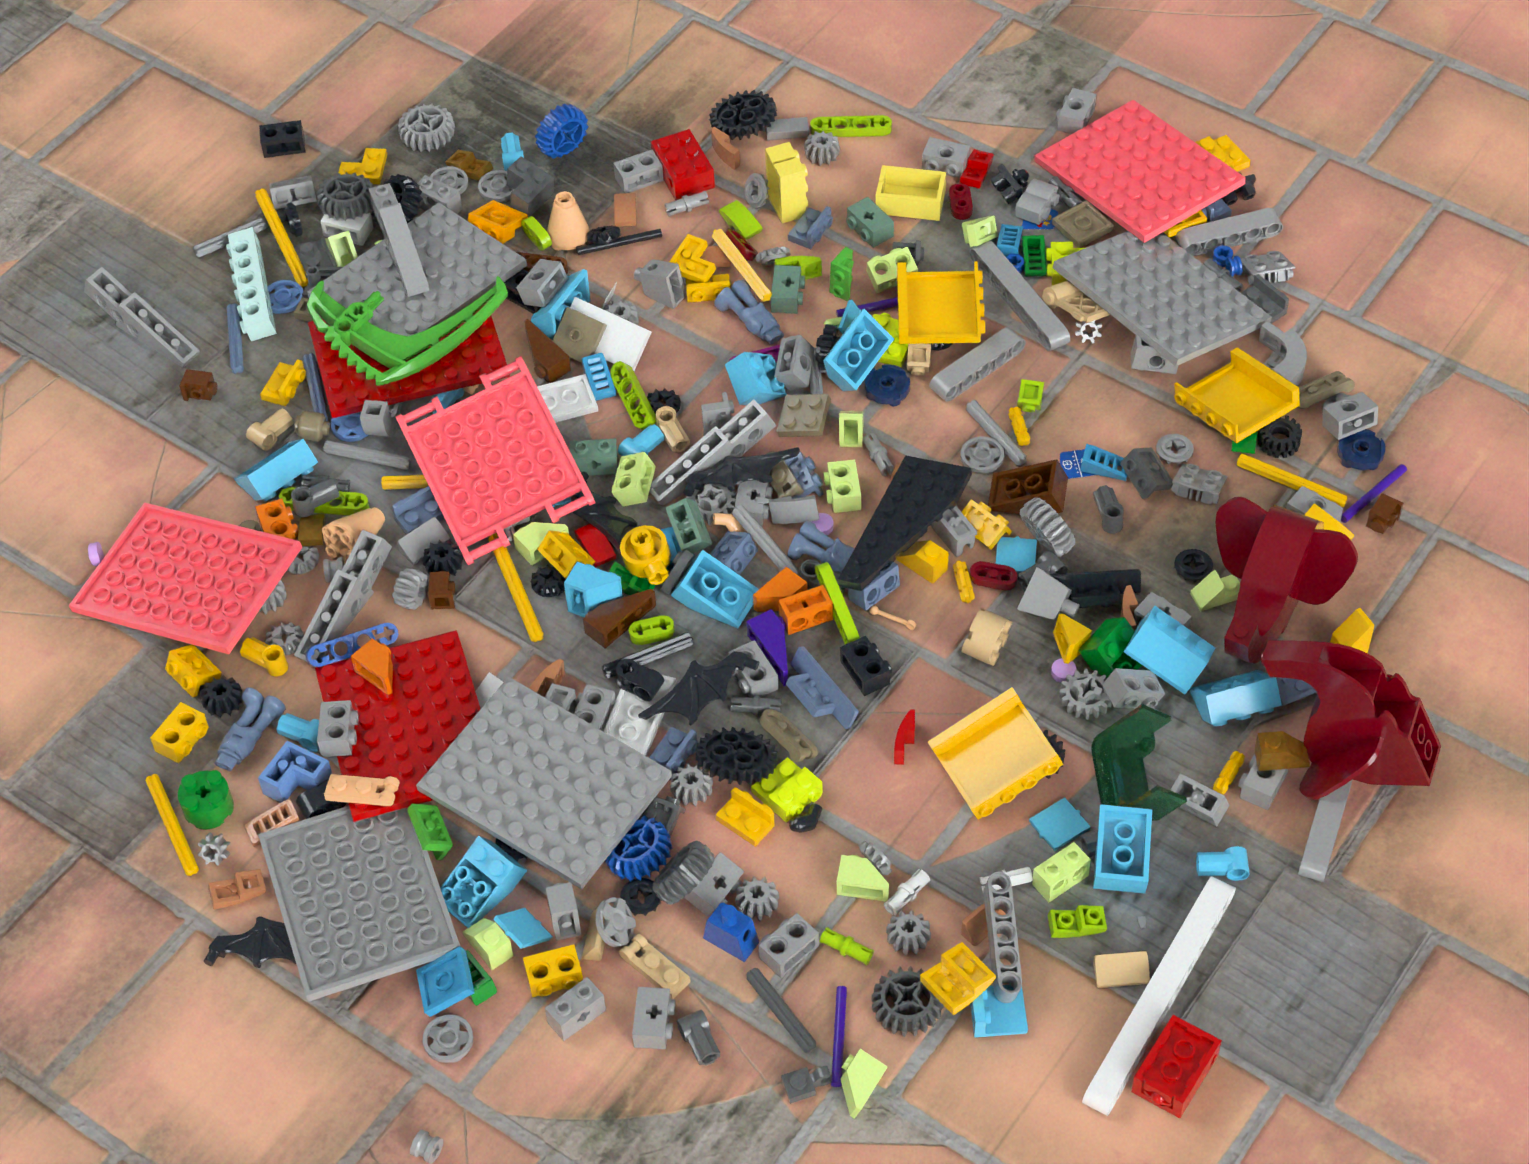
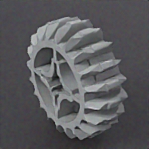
M433 103L429 106L423 104L420 107L415 105L414 109L408 108V112L403 113L402 118L399 119L398 125L402 143H405L406 147H411L413 151L419 149L420 152L423 150L430 152L431 149L438 151L439 146L445 147L446 143L451 142L455 131V123L451 113L447 111V108H441L440 105L434 106Z
M1033 498L1020 509V516L1029 532L1045 549L1053 551L1057 557L1067 554L1075 545V538L1071 529L1061 516L1044 500Z

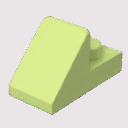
M994 215L962 223L965 243H969L970 247L981 245L998 237Z
M1214 570L1196 585L1190 594L1199 610L1204 611L1237 600L1240 582L1233 575L1220 578L1216 570Z

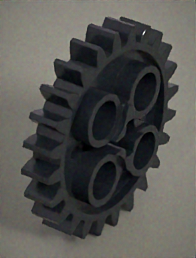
M745 90L743 94L737 92L736 96L729 94V99L722 98V103H716V108H712V113L709 114L712 128L716 127L729 135L731 140H734L735 137L741 140L743 136L749 139L751 134L758 136V131L765 132V127H771L770 122H775L777 108L769 94L763 95V91L756 94L755 90L748 93Z
M723 727L721 732L714 729L712 735L705 733V738H700L699 743H697L695 760L698 761V767H703V773L710 772L709 777L711 778L719 776L718 781L720 782L728 779V784H731L733 781H737L739 785H742V781L752 784L753 779L761 782V777L768 779L769 774L774 773V768L777 765L778 751H775V745H770V739L763 740L762 734L755 736L753 730L746 733L745 728L736 731L732 727L731 731H727Z

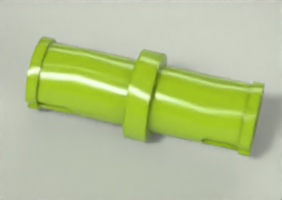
M829 927L825 928L820 938V943L840 951V955L844 957L848 955L865 965H868L874 953L873 949L855 942L853 937H845Z

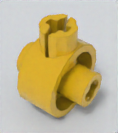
M647 525L635 527L627 532L620 544L621 555L627 570L632 575L647 578L650 584L658 585L663 583L669 576L666 568L671 560V552L665 534L660 529Z

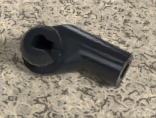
M811 804L806 815L797 816L790 820V829L793 832L799 833L815 829L822 812V807L818 804Z

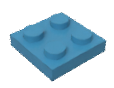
M461 946L416 970L424 1013L429 1017L475 993L466 950Z

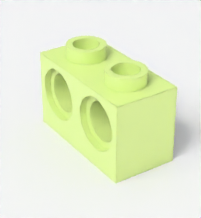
M908 247L893 249L889 254L882 257L880 255L875 256L867 262L866 272L876 293L897 286L896 263L906 262V272H918ZM877 270H884L886 273L883 274V275H880V274L876 273V271H877Z
M645 452L621 456L615 481L612 486V494L622 506L647 502L656 466Z
M855 460L827 462V472H823L825 486H829L830 489L826 490L827 503L832 504L833 513L861 510V491Z
M1073 842L1034 868L1032 885L1049 903L1089 876L1091 859Z

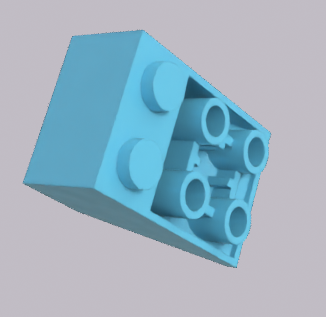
M478 836L440 888L448 912L469 928L480 921L514 890L527 872V869L493 841Z

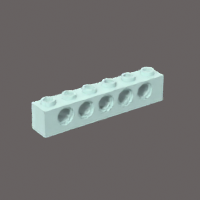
M253 227L228 234L229 244H226L230 257L232 256V259H229V264L235 273L232 274V280L235 287H237L234 290L235 297L238 303L240 302L237 310L240 318L243 319V321H240L243 334L247 333L251 341L277 334L260 241Z

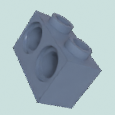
M893 562L891 565L887 564L880 570V575L862 591L848 589L849 600L866 611L900 586L898 564Z

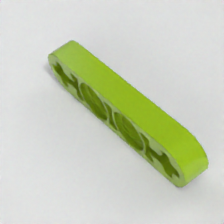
M884 115L816 117L810 122V132L814 135L815 131L822 133L824 130L826 134L832 132V135L836 137L886 136L892 131V120ZM864 124L866 127L858 128L857 125ZM837 125L846 126L842 129L836 128Z
M621 361L616 362L610 370L612 381L635 427L644 430L649 425L656 423V415L632 367ZM632 383L630 392L626 393L628 385ZM640 399L639 406L634 409L635 402Z
M295 487L285 488L279 494V499L282 498L285 507L290 506L291 511H294L292 498L290 499ZM339 491L340 497L333 499L341 500L342 502L339 505L332 506L330 505L331 501L315 507L313 513L348 516L368 509L369 502L367 496L362 493Z
M828 562L816 565L817 579L820 586L824 585L833 602V618L844 644L846 645L859 639L860 636L831 566Z

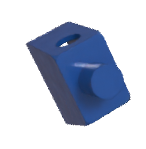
M721 902L706 922L703 939L743 962L747 960L759 944L753 920L738 911L733 905Z

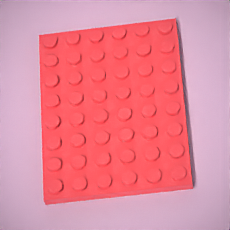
M1131 100L1034 155L1035 162L1053 176H1058L1065 185L1070 186L1076 193L1144 243L1245 184V177L1135 100Z
M144 503L69 604V608L74 613L230 654L302 549V545L297 540Z

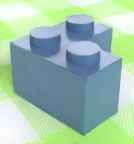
M286 741L260 774L258 780L263 794L281 803L287 800L298 786L310 790L329 779L332 771L329 760Z

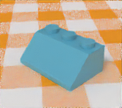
M585 269L567 276L568 280L546 307H541L531 318V322L551 340H553L567 307L570 308L574 297L588 303L591 301L588 273Z
M865 309L859 312L823 360L828 377L842 391L857 390L894 340Z
M304 439L291 441L234 478V480L255 501L264 499L266 502L277 495L275 491L283 487L285 489L294 484V478L300 474L303 476L314 470L312 466L318 463Z
M1154 606L1139 623L1124 653L1185 695L1209 662L1215 647L1157 606Z
M1260 670L1189 689L1203 721L1213 724V726L1225 725L1228 723L1227 720L1234 718L1236 720L1248 719L1252 713L1256 712L1260 714L1270 713L1274 711V707L1282 706L1276 677H1269L1268 673Z

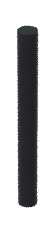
M661 229L619 237L610 243H592L578 246L576 250L578 255L660 238L662 237Z

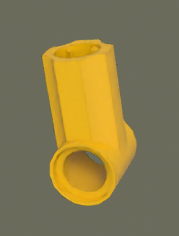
M247 637L242 643L241 656L266 668L269 675L278 677L287 672L288 663L284 651L279 645H268L254 637Z

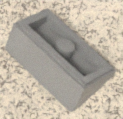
M807 117L775 119V122H770L771 127H766L767 141L805 138L809 135Z
M433 517L399 539L397 543L399 552L414 565L423 559L424 549L429 548L430 543L438 544L439 539L442 543H445L447 540L451 541V538L440 522Z

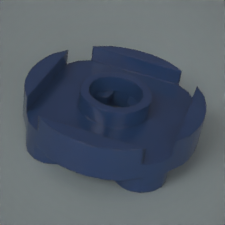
M882 365V368L877 370L873 368L865 378L866 396L869 400L880 404L898 406L910 392V378L906 376L904 369L896 365ZM887 382L891 383V386H884V385H886Z
M1365 429L1340 439L1337 453L1341 459V464L1346 468L1375 470L1383 461L1386 450L1385 442L1382 438L1380 441L1375 436V432ZM1363 447L1365 451H1359L1358 448Z

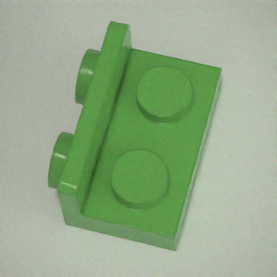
M845 247L835 257L830 267L829 292L845 301L850 299L851 282L853 279L852 267L854 264L852 260L853 250Z
M411 804L407 812L422 849L433 851L436 860H442L453 847V843L438 806Z

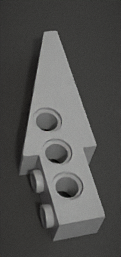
M390 183L370 188L369 193L374 213L408 297L430 291L403 210L395 197Z
M103 267L86 279L84 292L116 321L118 328L182 368L199 355V350L136 292L131 294Z
M753 399L722 428L718 429L715 426L652 481L649 492L663 506L684 494L683 491L687 486L686 481L692 473L715 469L723 464L726 456L742 457L743 454L770 432L776 424Z
M362 530L342 571L337 569L294 654L295 657L307 662L306 652L310 647L341 637L374 593L371 588L392 548L386 540ZM329 645L325 646L327 651L318 652L315 649L311 659L317 660L320 663V658L328 654Z

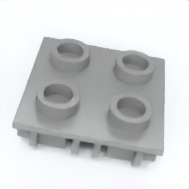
M1269 251L1267 254L1260 256L1254 254L1247 255L1246 258L1241 259L1242 266L1251 274V276H1248L1249 285L1253 284L1254 277L1258 274L1269 282L1272 280L1273 283L1288 281L1293 277L1292 269H1295V266L1279 251Z
M1182 464L1172 481L1171 491L1175 492L1177 496L1187 498L1191 488L1189 499H1192L1194 490H1198L1196 501H1199L1202 491L1200 502L1209 505L1217 504L1220 496L1218 494L1228 476L1222 475L1217 470L1208 471L1201 469L1195 464Z

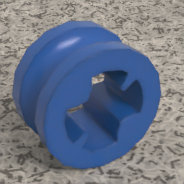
M1218 246L1214 249L1213 261L1220 267H1226L1225 260L1228 257L1232 259L1233 250L1228 246Z
M1019 254L1007 255L1006 258L1011 264H1016L1013 266L1021 274L1024 269V258Z
M1240 257L1226 258L1225 266L1230 271V275L1232 277L1234 274L1242 275L1243 268Z

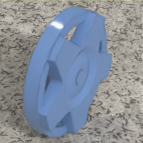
M291 280L276 281L268 286L269 293L275 289L274 293L269 294L271 304H273L271 309L275 314L294 311L303 297L302 287Z
M361 412L332 418L331 428L334 436L346 442L359 441L367 437L368 435L364 433L361 425Z

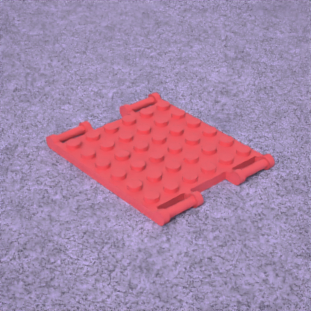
M522 356L515 358L514 362L494 372L480 375L479 377L485 390L446 409H443L438 397H434L430 403L405 415L401 413L395 416L467 565L474 563L475 559L502 546L505 548L511 545L503 529L541 510L546 509L552 522L556 523L560 521L559 518L585 505L591 506L596 503ZM520 369V373L493 386L491 385L492 382ZM437 410V413L408 427V423ZM582 491L584 496L554 510L552 505ZM494 533L498 534L499 538L469 552L468 546Z

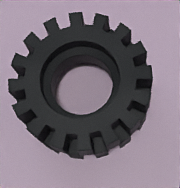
M1285 415V418L1280 417L1260 429L1258 437L1259 447L1262 446L1261 450L1263 452L1268 450L1267 455L1269 456L1272 453L1275 454V458H1279V455H1282L1283 458H1287V454L1290 456L1294 455V451L1297 452L1300 447L1302 437L1301 425L1299 423L1296 424L1294 418L1290 421L1287 415ZM1279 433L1286 435L1288 438L1278 439L1272 435Z

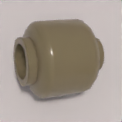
M304 411L301 415H297L295 433H298L300 439L320 442L324 435L329 434L330 422L326 421L323 413Z

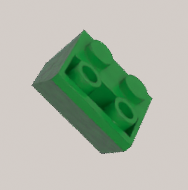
M1125 617L1106 619L1078 650L1093 671H1098L1097 673L1101 676L1105 675L1106 679L1115 668L1138 670L1142 666L1124 653L1135 632Z

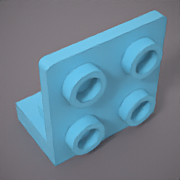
M1009 984L1003 985L1006 990H1014ZM989 986L970 1003L974 1038L1026 1034L1028 1032L1022 987L1016 999L1011 1003L1000 1002L995 997L993 986Z

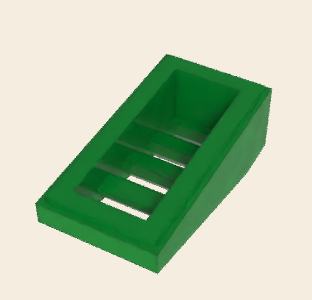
M1044 235L1022 236L1021 244L1025 277L1047 276ZM1039 247V249L1028 250V248ZM1028 254H1040V256H1028ZM1029 261H1041V263H1029ZM1029 267H1041L1042 270H1029Z
M466 950L475 992L468 997L475 1005H479L496 994L497 989L492 978L470 951Z

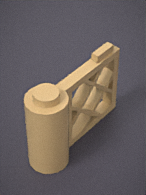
M1069 281L1047 287L1043 290L1042 300L1049 308L1061 307L1080 322L1089 323L1110 315L1102 307H1098L1097 303Z

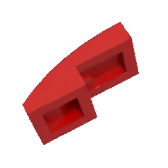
M974 149L967 160V167L960 176V183L980 189L988 174L994 154Z
M588 524L574 530L581 547L595 560L594 567L616 559V554L608 539L595 526Z
M915 709L908 711L899 726L894 746V765H904V744H915Z

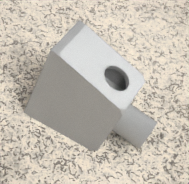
M653 259L643 268L638 267L635 270L634 279L642 283L644 294L647 297L672 309L686 297L678 264Z
M1036 567L1017 609L1057 621L1058 615L1061 613L1074 618L1080 605L1068 600L1071 589L1044 570Z

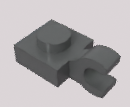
M828 1066L819 1067L811 1074H809L808 1068L805 1067L781 1075L790 1104L815 1096L816 1087L831 1083V1074Z

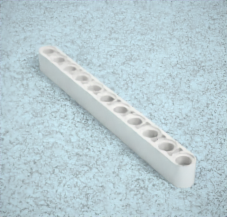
M1212 876L1209 878L1089 1085L1082 1104L1106 1116L1110 1114L1230 904L1235 893V887Z

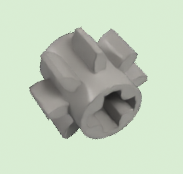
M210 832L207 834L206 840L202 839L198 843V846L202 847L198 856H202L205 864L215 861V864L219 865L223 858L226 859L230 855V852L226 850L230 842H226L222 833L219 836H213Z

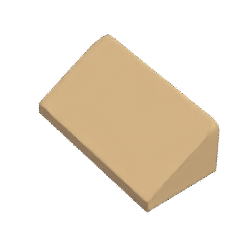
M596 909L590 917L582 958L601 961L605 942L597 930Z
M1147 951L1094 956L1093 967L1097 988L1148 984L1150 981Z

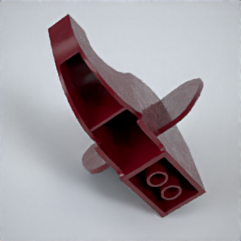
M1234 497L1224 502L1216 513L1217 543L1225 568L1233 576L1241 579L1234 616L1224 637L1225 653L1253 664L1261 661V654L1265 651L1268 640H1277L1279 635L1284 633L1299 601L1312 605L1328 602L1343 588L1356 568L1358 553L1350 538L1341 532L1324 529V522L1277 505L1271 506L1267 512L1256 503L1244 497Z
M1268 640L1265 651L1261 654V663L1269 677L1303 680L1317 692L1304 735V746L1307 749L1308 758L1312 762L1299 787L1300 792L1306 798L1318 800L1347 784L1352 779L1371 785L1430 786L1441 744L1420 697H1415L1410 693L1406 682L1398 673L1394 675L1386 674L1382 663L1374 656L1350 646L1318 641Z

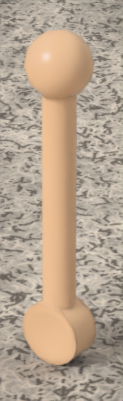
M872 606L869 609L870 614L884 616L906 625L910 630H914L916 627V623L913 620L907 621L879 610L877 606Z

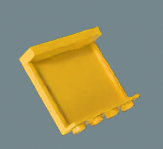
M974 261V271L906 272V262L897 263L899 344L980 343L981 334L985 333V320H981V317H984V303H980V300H983V287H979V284H982L983 276L982 270H978V261Z
M1237 347L1230 351L1231 363L1187 388L1177 382L1174 383V398L1178 405L1183 406L1194 416L1199 417L1235 443L1300 406L1298 386Z
M1013 687L928 741V744L978 820L992 814L994 809L1003 803L1011 802L1017 794L1025 789L1034 787L1040 779L1054 774L1059 767L1064 765L1021 702Z

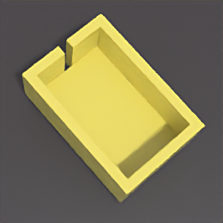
M790 142L766 148V179L768 180L767 187L770 188L768 190L769 200L782 224L800 219L805 213L806 207H808L806 197L808 186L805 180V176H808L806 165L804 163L801 164L799 153L796 149H793Z
M882 165L876 191V205L889 216L940 221L946 191V172Z

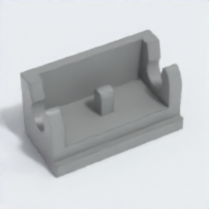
M957 506L952 510H946L940 521H934L931 524V527L955 557L962 555L964 545L967 544L970 549L973 548L977 530Z

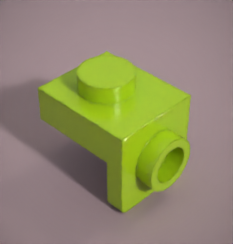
M1021 379L1017 406L1022 408V411L1033 413L1035 410H1041L1044 382Z

